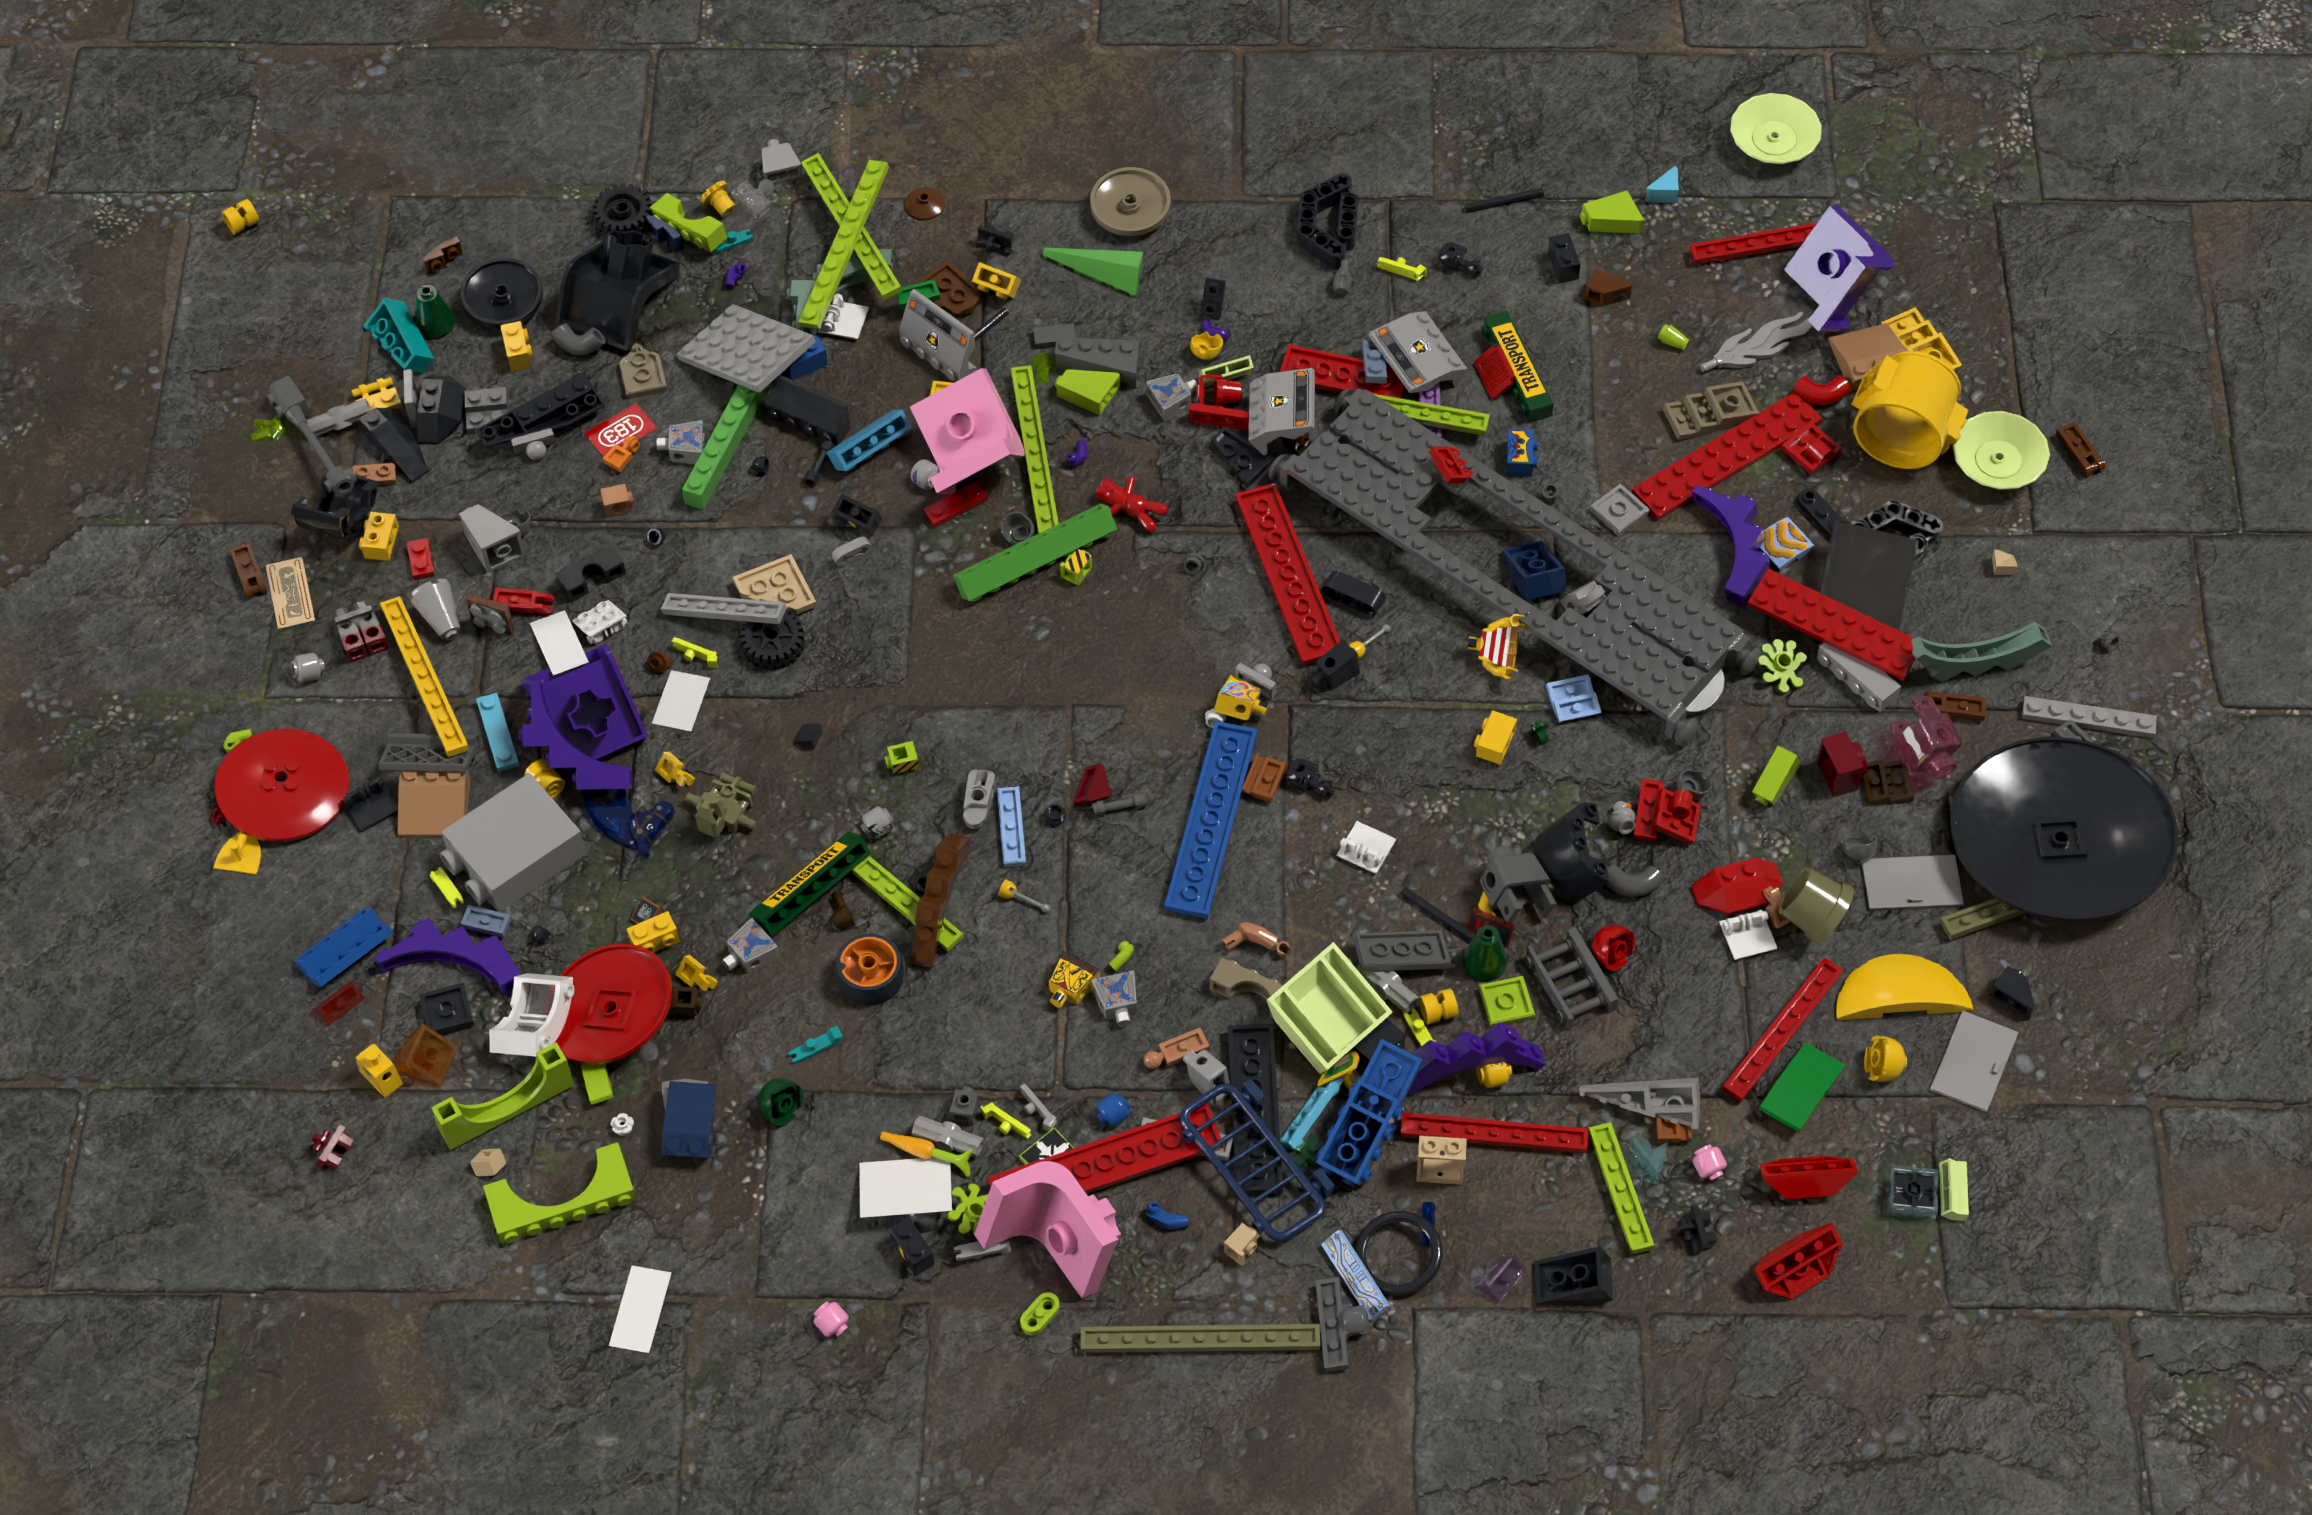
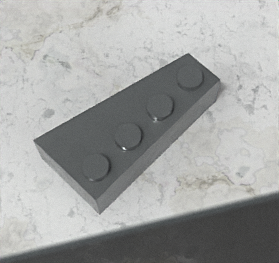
M1057 337L1055 348L1056 369L1064 371L1069 369L1116 372L1120 374V382L1129 384V387L1137 388L1139 341Z

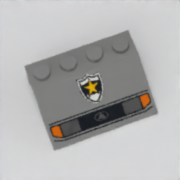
M913 289L910 292L899 329L900 341L903 346L912 349L918 357L930 362L936 370H941L952 381L957 382L977 371V367L968 361V358L975 349L974 332Z
M1426 311L1409 313L1368 334L1409 393L1428 391L1438 382L1450 380L1453 386L1457 387L1467 370V367Z
M1313 368L1269 373L1250 382L1249 442L1263 455L1267 454V443L1281 436L1296 439L1314 429L1315 370Z

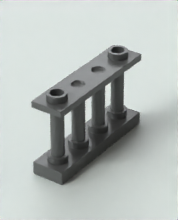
M1576 927L1567 930L1565 943L1536 954L1531 945L1527 947L1524 958L1525 963L1529 969H1533L1557 1010L1558 1020L1561 1024L1564 1023L1568 1030L1572 1029L1573 1016L1599 1005L1605 1006L1608 1013L1617 1009L1618 997ZM1564 952H1573L1576 957L1575 961L1549 972L1546 971L1541 963ZM1577 969L1583 970L1586 974V979L1560 990H1557L1552 981ZM1588 987L1594 988L1597 997L1568 1009L1563 1000L1564 997Z

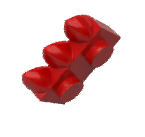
M1432 446L1428 453L1447 484L1464 483L1466 479L1472 477V471L1462 468L1467 464V461L1456 457L1460 454L1458 449L1449 446Z

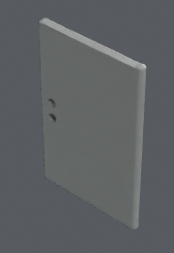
M1956 855L1870 858L1869 860L1861 861L1869 911L1960 907L1964 905Z
M1962 1011L1930 1091L1987 1113L2019 1032Z

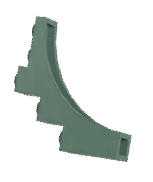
M878 249L890 270L893 271L892 249ZM854 250L835 294L860 282L872 280ZM817 264V273H813V280H792L791 288L787 289V300L791 301L794 317H796V321H792V327L806 333L808 328L801 327L798 321L823 264Z
M2036 622L2004 636L1975 643L1940 644L1925 640L1919 636L1911 640L1914 648L1912 649L1914 657L1918 661L1924 662L1928 666L1927 671L1929 675L1942 683L1963 671L1977 677L1996 665L2010 671L2052 647L2046 628Z

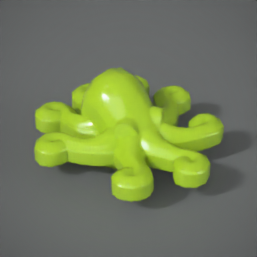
M1775 639L1772 642V646L1768 643L1761 646V652L1767 654L1768 657L1765 655L1760 656L1757 663L1761 666L1764 665L1773 672V675L1769 672L1762 675L1763 681L1770 683L1780 679L1778 690L1786 693L1789 690V686L1786 684L1788 678L1794 687L1802 686L1803 680L1796 677L1794 670L1798 668L1801 662L1806 661L1807 658L1804 653L1800 652L1795 655L1793 661V649L1796 648V643L1792 640L1786 642L1785 652L1783 651V642Z
M971 1183L967 1188L970 1193L969 1197L966 1196L964 1190L960 1187H955L952 1191V1196L959 1198L961 1204L955 1210L949 1211L947 1216L949 1220L957 1221L960 1215L964 1213L962 1223L958 1227L959 1232L963 1234L968 1233L970 1229L975 1234L985 1206L984 1203H986L988 1195L977 1197L980 1188L974 1183Z

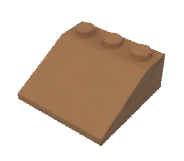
M1887 323L1833 336L1828 339L1841 372L1851 386L1850 392L1858 390L1864 375L1884 356L1891 357L1894 354L1907 351Z
M401 770L398 792V837H443L442 830L465 816L468 811L471 785L468 770L467 772Z

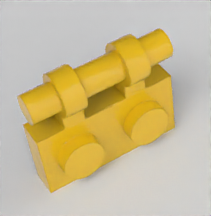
M391 377L386 379L380 378L376 380L377 382L368 385L362 384L359 385V388L351 390L354 398L361 395L363 397L361 399L366 398L371 410L375 407L402 408L395 387L386 389V387L394 385ZM380 389V392H379V393H376V394H373V395H370V396H369L368 393Z

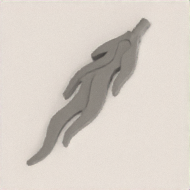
M1799 312L1793 317L1770 321L1744 343L1741 342L1748 339L1751 335V328L1732 336L1723 343L1712 360L1700 365V369L1702 372H1705L1715 367H1718V369L1746 368L1755 365L1756 359L1774 357L1787 349L1789 342L1781 343L1772 348L1773 346L1784 340L1804 336L1813 326L1808 322L1810 317L1801 324L1788 329L1781 328L1798 323L1803 316V312Z

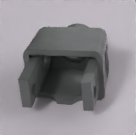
M1508 845L1500 846L1491 851L1487 857L1489 865L1481 876L1480 883L1492 909L1499 908L1506 922L1511 923L1519 911L1522 910V906L1534 903L1541 917L1548 918L1556 902L1547 887L1550 883V878L1533 853L1515 855L1512 848Z

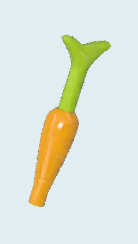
M885 1131L881 1133L880 1140L889 1142L912 1155L923 1159L935 1157L955 1164L963 1171L966 1177H969L971 1174L968 1159L972 1154V1149L967 1150L963 1154L956 1155L935 1148L931 1141L891 1134Z

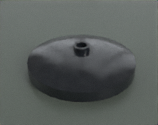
M502 257L484 261L474 267L462 282L460 296L463 308L472 320L485 327L501 329L500 325L518 321L523 323L531 318L541 305L543 287L540 276L532 266L515 258Z

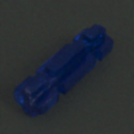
M1423 1202L1422 1217L1435 1227L1434 1202ZM1422 1231V1245L1431 1247L1427 1236Z

